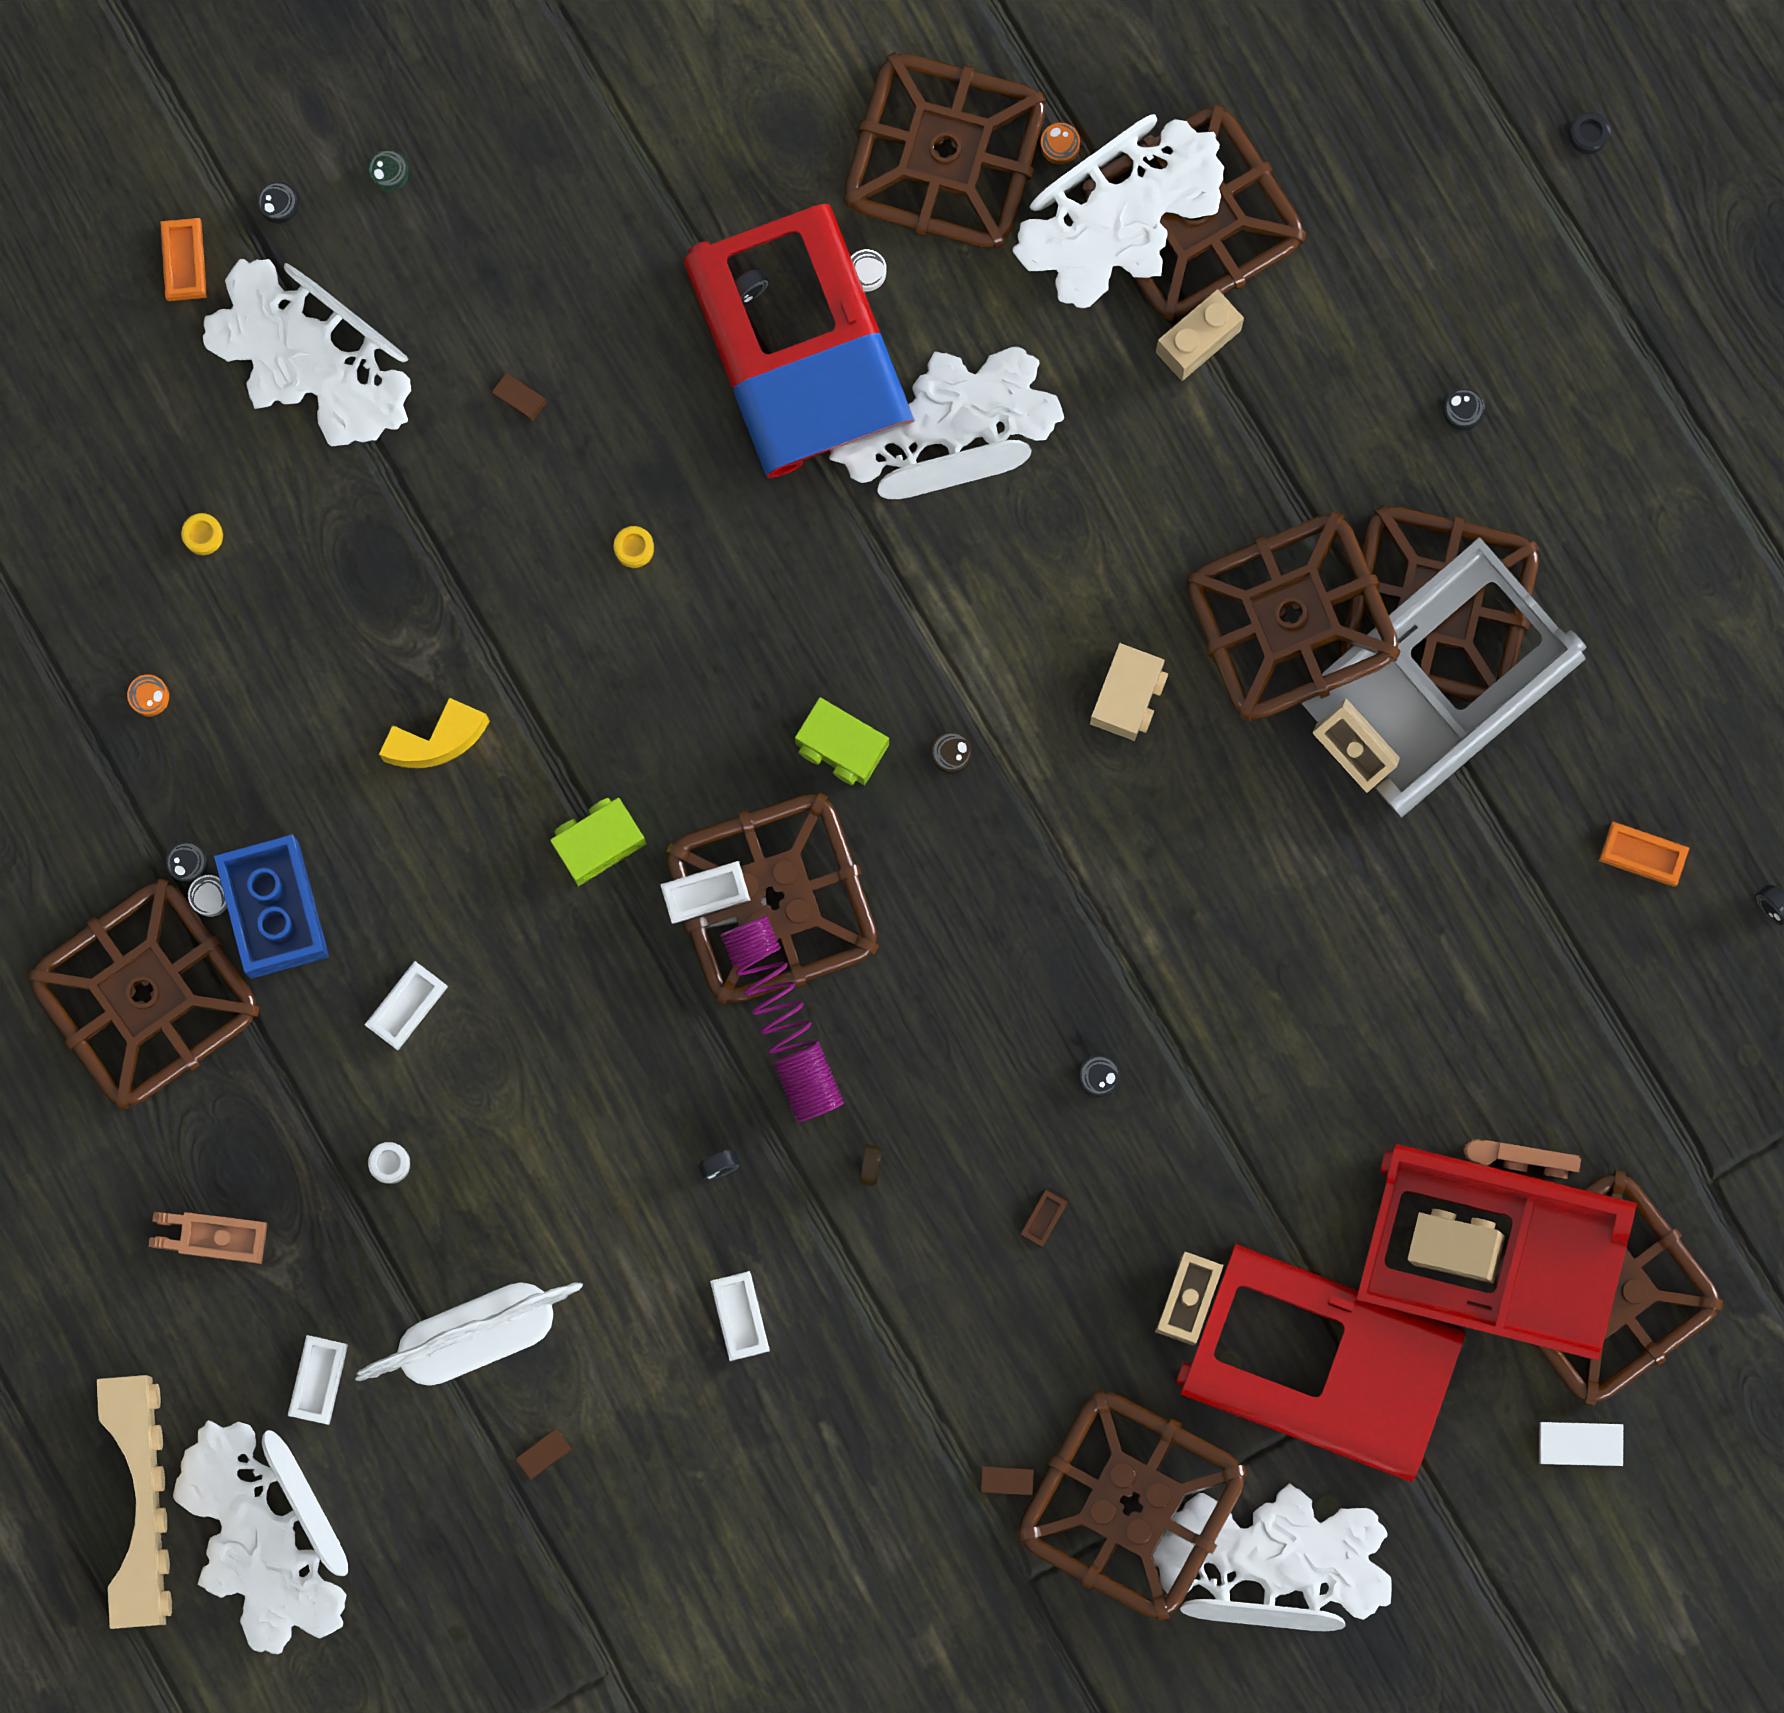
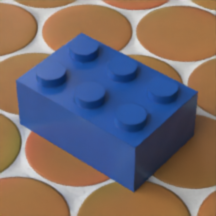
M293 834L214 856L245 974L253 979L329 957L301 848Z

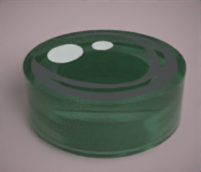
M391 149L379 151L369 162L368 170L371 180L381 190H398L408 180L409 167L407 161L398 151Z

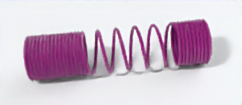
M764 916L722 933L720 937L722 938L721 941H724L723 945L727 949L728 956H730L729 960H732V967L742 966L736 971V975H746L782 966L749 986L743 994L751 995L790 986L755 1007L751 1014L757 1015L798 1005L790 1012L764 1026L760 1030V1034H768L806 1025L796 1033L769 1048L767 1052L769 1054L815 1044L773 1062L774 1069L778 1073L777 1076L780 1077V1084L783 1085L782 1088L786 1092V1099L789 1100L788 1103L792 1107L791 1110L794 1111V1118H796V1122L800 1123L843 1105L845 1101H842L843 1097H840V1090L837 1089V1082H834L835 1079L831 1074L832 1071H830L831 1067H828L829 1064L826 1063V1056H824V1052L820 1048L819 1041H806L778 1048L809 1029L812 1022L801 1021L769 1029L796 1013L803 1007L804 1003L795 1001L760 1010L791 991L796 985L794 982H784L752 990L785 970L788 965L785 962H779L745 970L781 948L778 946V939L774 935L775 932L772 931V924L769 923L768 916Z

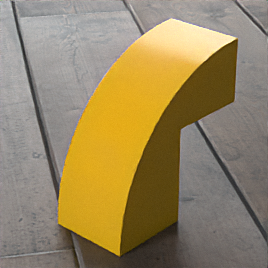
M449 698L430 741L392 726L379 755L386 763L406 768H426L440 765L468 750L479 739L490 721L485 713Z

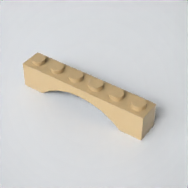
M147 1375L97 1379L99 1421L111 1433L125 1455L133 1477L136 1496L135 1527L130 1548L120 1570L108 1586L110 1629L166 1625V1616H171L172 1599L170 1591H164L163 1574H169L170 1561L168 1550L162 1549L161 1533L167 1532L166 1509L159 1506V1491L165 1490V1474L163 1466L157 1467L156 1451L162 1450L163 1435L161 1425H155L154 1409L160 1408V1388L158 1384H153L152 1377Z

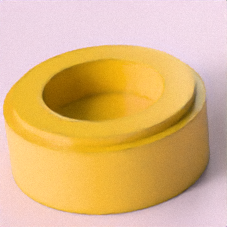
M198 513L189 517L183 524L181 531L182 540L191 552L198 555H208L220 547L223 540V530L213 516Z
M629 526L622 529L616 535L614 552L621 564L630 568H638L651 560L654 553V543L651 535L645 529L638 526Z

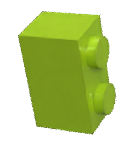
M820 697L796 735L795 742L800 747L798 753L805 759L817 765L822 760L835 768L833 774L850 785H854L855 781L865 786L889 746V737Z
M606 798L589 809L591 815L578 823L575 819H572L554 831L556 836L550 841L578 886L646 845L644 836L620 798L612 802L609 798Z

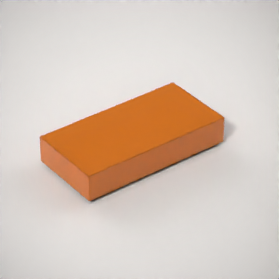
M200 218L160 221L165 298L167 301L207 298L202 221Z
M1612 822L1598 861L1676 887L1689 847Z

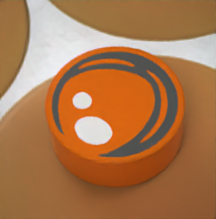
M1054 123L1048 126L1041 136V152L1053 164L1063 165L1071 162L1077 156L1080 148L1078 132L1074 127L1066 123Z
M142 675L131 682L127 691V698L130 706L138 714L150 717L160 714L167 707L169 691L164 682L158 677Z

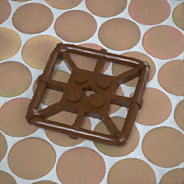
M896 52L886 56L887 61L882 65L878 73L865 120H861L857 132L860 134L846 180V196L843 199L849 209L854 208L855 211L869 217L916 229V234L923 236L931 233L978 247L994 246L995 249L1005 245L1004 240L1008 238L1013 228L1026 181L1032 178L1034 171L1031 164L1044 123L1045 104L1047 102L1043 93L1036 92L1034 89L1023 84L975 72V67L968 65L961 68L913 54H897ZM907 70L959 83L952 109L925 102ZM894 75L898 78L915 108L909 132L880 124ZM970 87L1021 100L988 119L962 112ZM1026 113H1030L1016 161L986 153L991 134L994 130ZM881 138L905 145L898 167L861 186L875 139ZM945 140L951 141V148L956 150V153L948 155L947 158H942L939 156V152L934 150V147L936 145L942 146ZM982 167L1011 175L997 225L975 189ZM903 179L929 186L921 214L868 200L871 196ZM939 189L966 196L986 232L932 218Z
M1215 104L1214 108L1208 107L1200 110L1183 121H1187L1195 131L1210 124L1208 132H1214L1216 140L1221 126L1250 171L1226 185L1222 181L1219 186L1221 194L1218 212L1214 215L1202 216L1199 220L1194 218L1188 219L1187 217L1170 212H1165L1161 216L1160 224L1167 230L1166 243L1177 259L1168 300L1164 297L1152 277H1134L1150 304L1158 313L1164 315L1163 319L1173 321V318L1188 315L1217 289L1224 294L1232 288L1236 290L1246 285V280L1290 255L1305 241L1306 232L1303 230L1298 215L1271 175L1273 169L1270 164L1262 161L1237 120L1229 112L1225 111V106ZM1161 134L1155 137L1149 135L1142 140L1143 144L1140 147L1159 146ZM1165 146L1161 149V151L1164 153L1163 150L1168 148L1169 146ZM1125 154L1099 170L1106 180L1110 182L1132 169L1133 159L1128 154ZM1153 155L1154 158L1152 159L1159 169L1166 168L1168 162ZM1092 177L1089 180H1085L1082 193L1085 194L1086 201H1088L1091 192L1096 187V182ZM1258 183L1285 225L1245 216L1233 195L1252 184ZM1241 230L1282 239L1278 244L1237 267L1222 241ZM1211 249L1226 274L1182 301L1177 302L1187 262Z
M1384 505L1374 510L1375 515L1367 526L1362 553L1371 574H1373L1383 529L1388 533L1407 563L1402 587L1379 582L1380 587L1378 591L1382 597L1398 600V607L1456 558L1461 538L1476 541L1480 537L1486 544L1515 550V552L1500 561L1507 569L1523 562L1519 583L1532 596L1539 566L1537 552L1540 550L1535 541L1530 542L1528 539L1517 534L1464 522L1465 518L1455 516L1454 519H1449L1403 507L1386 508ZM1396 522L1450 535L1444 562L1417 556ZM1352 577L1350 582L1356 580V578ZM1486 585L1421 640L1425 642L1420 668L1443 694L1474 701L1517 663L1523 633L1528 631L1530 622L1515 605H1513L1512 613L1481 607ZM1362 595L1350 599L1344 627L1357 632L1360 629L1366 604ZM1478 620L1503 625L1508 628L1497 678L1494 677L1473 644ZM1340 640L1341 657L1354 645ZM1436 645L1463 651L1485 687L1430 675Z
M1332 512L1331 515L1315 517L1268 538L1265 535L1255 538L1256 543L1208 562L1195 572H1190L1186 583L1189 585L1188 590L1191 603L1208 643L1205 646L1208 656L1214 658L1230 700L1236 710L1241 713L1240 717L1244 720L1252 722L1254 719L1272 716L1317 696H1320L1321 699L1330 696L1329 691L1383 669L1392 661H1397L1401 651L1398 649L1397 634L1378 591L1380 587L1379 580L1376 575L1371 574L1353 529L1344 520V515L1337 512ZM1322 532L1308 564L1281 576L1272 553ZM1338 536L1356 580L1326 592L1319 572L1334 539ZM1263 557L1272 580L1245 591L1213 578ZM1208 591L1243 604L1252 624L1222 636L1205 592ZM1362 595L1381 640L1341 626L1332 606ZM1293 607L1295 611L1303 610V614L1298 617L1299 621L1293 624L1289 621H1282V618L1287 616V608ZM1258 638L1265 658L1246 696L1229 651L1234 647ZM1341 640L1376 654L1322 676L1312 650L1333 641ZM1303 654L1313 681L1260 702L1276 666Z
M819 792L818 795H801L751 813L747 809L738 812L739 817L688 833L677 839L674 844L669 843L665 852L669 854L667 860L672 881L688 876L684 862L702 871L719 867L689 851L742 832L745 833L754 859L753 863L741 866L751 901L706 916L691 918L683 923L685 932L691 934L706 982L713 995L717 997L716 1002L722 1005H726L727 1002L732 1004L742 1003L790 987L785 986L745 995L743 994L745 989L759 980L735 987L740 975L735 973L742 966L733 967L726 982H724L705 927L736 917L738 925L742 926L761 917L768 916L776 939H781L791 968L777 974L752 990L784 982H794L797 988L806 986V981L858 964L867 959L871 954H876L879 945L876 944L877 931L858 876L862 872L859 864H854L838 814L832 803L827 800L829 796ZM810 810L792 849L764 859L754 828ZM819 816H821L839 871L809 881L800 854ZM843 881L861 936L822 918L813 891ZM773 887L776 893H783L784 899L779 901V909L772 910L770 905H762L761 898L766 896L765 890L767 888ZM818 927L856 947L801 966L791 935Z
M159 879L158 882L144 886L99 919L94 916L87 921L89 926L43 957L36 964L34 970L29 971L28 980L32 981V988L37 999L65 1037L66 1041L64 1044L70 1052L75 1051L103 1093L112 1102L117 1104V1108L128 1109L130 1105H136L146 1100L189 1068L191 1071L200 1066L199 1061L242 1032L252 1022L253 1017H258L260 1008L256 1006V1000L251 989L222 950L221 946L223 943L217 935L212 936L183 893L174 885H171L170 880ZM154 900L146 941L123 956L109 936L108 931ZM167 901L199 944V946L175 963L171 962L159 945ZM96 939H99L114 961L112 965L92 979L52 973L55 968ZM208 957L239 1002L196 996L180 974L203 958ZM139 983L145 987L153 986L154 990L150 993L152 999L147 1003L142 1000L135 1002L133 999L137 994L135 986ZM49 985L90 990L105 1012L79 1030ZM194 1007L237 1014L190 1049L171 1024ZM111 1023L115 1024L127 1041L119 1085L88 1043L91 1037ZM163 1030L180 1056L132 1089L140 1045Z
M1615 1170L1613 1174L1599 1178L1584 1190L1603 1195L1610 1192L1611 1197L1622 1199L1624 1193L1631 1202L1637 1203L1636 1209L1660 1240L1636 1258L1626 1248L1605 1339L1625 1325L1644 1352L1599 1385L1602 1351L1599 1361L1589 1358L1585 1383L1562 1351L1531 1344L1532 1347L1537 1346L1568 1388L1579 1399L1584 1400L1585 1405L1595 1406L1596 1402H1602L1612 1397L1653 1365L1659 1367L1667 1361L1665 1356L1708 1325L1716 1316L1717 1311H1722L1723 1300L1719 1299L1715 1285L1681 1242L1680 1238L1682 1235L1677 1228L1672 1230L1640 1186L1630 1177H1627L1626 1172ZM1506 1248L1501 1252L1493 1284L1495 1290L1498 1285ZM1667 1248L1701 1293L1702 1297L1660 1291L1641 1267ZM1654 1302L1700 1308L1699 1311L1656 1343L1651 1340L1635 1319L1638 1314Z
M1104 1389L1095 1391L1094 1397L1090 1398L1082 1407L1057 1455L1050 1457L1047 1463L1050 1468L1023 1515L1020 1531L1017 1532L1019 1544H1024L1035 1556L1082 1581L1084 1588L1090 1591L1095 1588L1142 1615L1159 1618L1161 1622L1170 1619V1614L1175 1612L1181 1605L1209 1553L1213 1555L1218 1546L1214 1542L1243 1489L1244 1477L1248 1476L1245 1465H1240L1229 1453L1182 1429V1423L1174 1419L1168 1421L1121 1395L1112 1392L1105 1393ZM1111 1409L1162 1436L1147 1465L1123 1453ZM1100 1413L1112 1455L1097 1480L1070 1465L1095 1417ZM1173 1442L1223 1469L1221 1472L1182 1484L1158 1472ZM1064 1474L1092 1489L1080 1514L1037 1526ZM1227 1483L1200 1535L1172 1521L1186 1495ZM1133 1494L1140 1495L1138 1502L1143 1506L1140 1513L1133 1511L1130 1516L1125 1515V1506L1121 1503L1123 1498H1131ZM1082 1526L1107 1538L1091 1567L1041 1540L1042 1538ZM1166 1531H1169L1194 1546L1168 1595L1165 1597L1153 1555ZM1118 1545L1142 1558L1154 1601L1102 1574Z

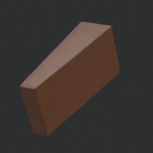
M505 373L492 391L493 395L531 422L547 403L543 396L508 373Z
M1046 1189L1021 1235L1043 1247L1068 1201Z
M556 1428L516 1458V1460L530 1480H532L570 1452L572 1448Z
M982 1466L981 1492L1032 1496L1034 1469Z

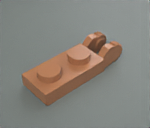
M1480 1139L1468 1141L1463 1149V1154H1465V1158L1469 1162L1489 1165L1496 1159L1504 1160L1503 1168L1527 1172L1528 1164L1544 1167L1543 1175L1568 1179L1569 1171L1579 1172L1581 1158L1577 1155L1488 1140L1480 1141Z
M184 1212V1215L153 1213L152 1222L165 1226H182L181 1239L179 1241L160 1236L150 1237L148 1247L179 1251L178 1253L184 1255L262 1264L267 1230L266 1222Z

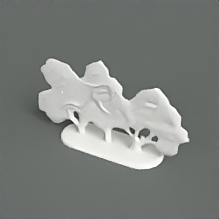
M1155 114L1143 118L1057 179L1035 198L1030 205L1031 210H1042L1057 201V214L1049 220L1028 219L1022 222L1018 233L1019 243L1013 247V253L1028 271L1057 270L1056 287L1059 301L1074 303L1076 307L1080 308L1090 307L1108 290V280L1113 266H1122L1133 277L1150 278L1152 276H1161L1163 262L1159 255V250L1165 247L1167 230L1160 224L1161 216L1165 212L1179 214L1182 217L1197 218L1214 215L1218 212L1221 198L1219 186L1223 181L1224 166L1215 156L1219 149V143L1215 139L1214 132L1197 133L1187 121L1174 119L1167 123L1161 132L1159 146L1140 147L1137 145V142L1146 136L1157 122ZM1169 146L1173 152L1170 155L1163 153L1161 149ZM1125 152L1133 159L1131 176L1120 184L1109 183L1099 169ZM1153 155L1166 160L1168 165L1163 169L1152 168L1143 161V157L1146 156L1150 161L1154 158ZM1139 165L1146 170L1143 177L1138 176L1137 168ZM1090 176L1096 182L1095 190L1091 192L1088 201L1082 205L1068 199L1065 195ZM1067 213L1073 220L1072 226H1067L1064 223L1063 218Z
M239 259L225 279L233 307L231 310L220 309L204 318L205 334L203 335V342L209 351L225 359L227 362L233 360H252L254 368L246 384L254 409L271 406L274 401L278 400L283 404H296L301 401L305 393H313L318 396V424L327 443L331 446L348 445L354 440L363 443L377 440L385 428L395 430L401 424L408 421L403 403L411 392L410 378L401 371H380L375 361L374 350L381 348L401 362L409 360L406 355L319 285L291 265L285 263L284 269L301 286L295 291H284L278 284L276 268L269 259L255 260L251 263H248L245 259ZM309 292L334 311L327 321L309 318L302 313L305 296ZM281 300L291 301L284 310L278 308ZM342 319L365 336L359 351L343 352L332 343L331 332ZM351 356L356 358L353 365L345 364V359ZM362 359L366 360L363 366L366 369L369 368L368 382L365 385L360 384L357 379V368ZM376 374L382 378V383L379 386L374 385Z
M1010 347L996 354L989 355L986 363L977 374L968 372L961 358L935 351L927 365L929 371L927 374L920 375L912 387L916 398L912 403H909V407L915 421L909 424H899L830 450L829 459L845 464L849 470L850 477L860 483L870 482L880 475L885 465L900 467L887 474L879 482L877 491L881 497L887 499L909 498L1004 473L1020 466L1030 457L1031 449L1025 442L1007 440L1010 435L1021 434L1036 441L1046 440L1053 431L1055 423L1061 422L1064 419V415L1056 395L1030 388L1029 385L1035 380L1037 367L1040 363L1038 359L1027 355L1026 350L1020 347ZM1001 421L1004 423L1005 429L998 434L996 424ZM976 437H983L989 443L988 445L960 452L963 446L968 445ZM915 442L917 450L911 453L908 447ZM889 443L900 446L907 458L903 460L902 455H897L895 459L885 450V446ZM943 444L948 448L950 455L919 463L916 461L919 453L928 445ZM878 453L883 455L886 461L878 462L875 455Z
M522 1282L510 1284L418 1322L409 1328L401 1338L398 1353L384 1359H379L359 1370L357 1373L359 1376L355 1380L363 1381L368 1378H375L380 1374L392 1372L401 1367L406 1376L416 1383L431 1386L444 1383L504 1358L543 1339L551 1328L553 1319L552 1304L579 1291L583 1284L574 1282L546 1292L533 1284Z
M208 1420L205 1426L198 1430V1443L185 1450L181 1461L182 1473L176 1479L173 1492L174 1500L190 1513L201 1517L209 1516L219 1519L222 1525L221 1533L211 1537L206 1552L209 1564L203 1567L197 1585L221 1598L235 1593L245 1596L240 1623L249 1646L258 1652L266 1650L272 1654H280L285 1644L290 1640L291 1627L294 1625L319 1639L343 1627V1620L340 1614L345 1608L344 1603L347 1595L339 1586L323 1581L317 1571L321 1560L333 1574L345 1576L348 1573L346 1556L288 1446L276 1433L267 1430L262 1436L263 1451L270 1467H267L253 1458L256 1439L255 1432L250 1425L236 1422L231 1426L222 1428ZM241 1454H246L250 1461L247 1463L239 1462L237 1457ZM239 1469H254L255 1477L261 1474L262 1479L255 1482H246L240 1480L237 1476V1471ZM277 1480L293 1511L284 1516L275 1515L269 1508L266 1500L269 1484ZM263 1486L261 1495L255 1497V1487ZM299 1520L314 1550L297 1549L295 1546V1532L293 1530L294 1522ZM309 1565L310 1572L305 1577L299 1576V1570Z
M1288 1483L1278 1492L1274 1503H1265L1253 1512V1525L1249 1528H1240L1232 1519V1514L1230 1513L1214 1542L1218 1546L1213 1555L1210 1553L1207 1555L1198 1572L1200 1580L1195 1579L1189 1589L1190 1591L1193 1586L1199 1584L1209 1590L1214 1595L1215 1600L1195 1599L1186 1601L1181 1605L1180 1610L1188 1616L1213 1621L1309 1631H1335L1343 1629L1345 1627L1343 1618L1333 1613L1320 1611V1608L1329 1601L1340 1603L1353 1617L1363 1620L1370 1614L1375 1613L1378 1606L1390 1604L1391 1577L1368 1559V1555L1375 1553L1379 1549L1383 1539L1387 1537V1531L1378 1522V1516L1374 1511L1368 1508H1340L1334 1516L1319 1523L1314 1518L1312 1500L1300 1489ZM1199 1493L1185 1503L1182 1511L1176 1512L1172 1521L1200 1535L1218 1501L1205 1493ZM1166 1531L1153 1555L1155 1564L1159 1567L1162 1588L1167 1594L1194 1546L1169 1531ZM1209 1562L1217 1567L1221 1573L1222 1585H1217V1579L1211 1578L1209 1580L1203 1568L1205 1563ZM1235 1571V1579L1232 1582H1228L1227 1574ZM1243 1580L1256 1581L1265 1589L1264 1604L1230 1601L1229 1590ZM1326 1582L1329 1585L1327 1594L1319 1595L1321 1584ZM1295 1590L1302 1591L1309 1609L1275 1606V1598Z

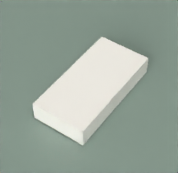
M738 861L660 884L672 924L751 901Z
M414 961L369 1018L365 1026L396 1050H399L448 986Z
M750 1271L710 1281L729 1360L734 1361L769 1352Z
M309 1335L306 1336L288 1416L330 1424L348 1344Z
M1540 1422L1539 1464L1623 1466V1424Z

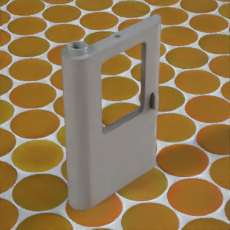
M1479 537L1389 615L1397 634L1398 649L1401 651L1397 661H1392L1389 665L1375 673L1329 691L1330 696L1321 699L1320 696H1317L1301 704L1319 722L1347 698L1400 757L1398 766L1375 785L1374 788L1402 818L1586 659L1582 651L1587 647L1572 630L1565 634L1556 626ZM1489 582H1494L1540 633L1541 643L1465 709L1458 710L1412 659L1411 650ZM1376 627L1367 634L1370 637L1381 640ZM1353 646L1325 670L1322 676L1364 660L1376 653Z

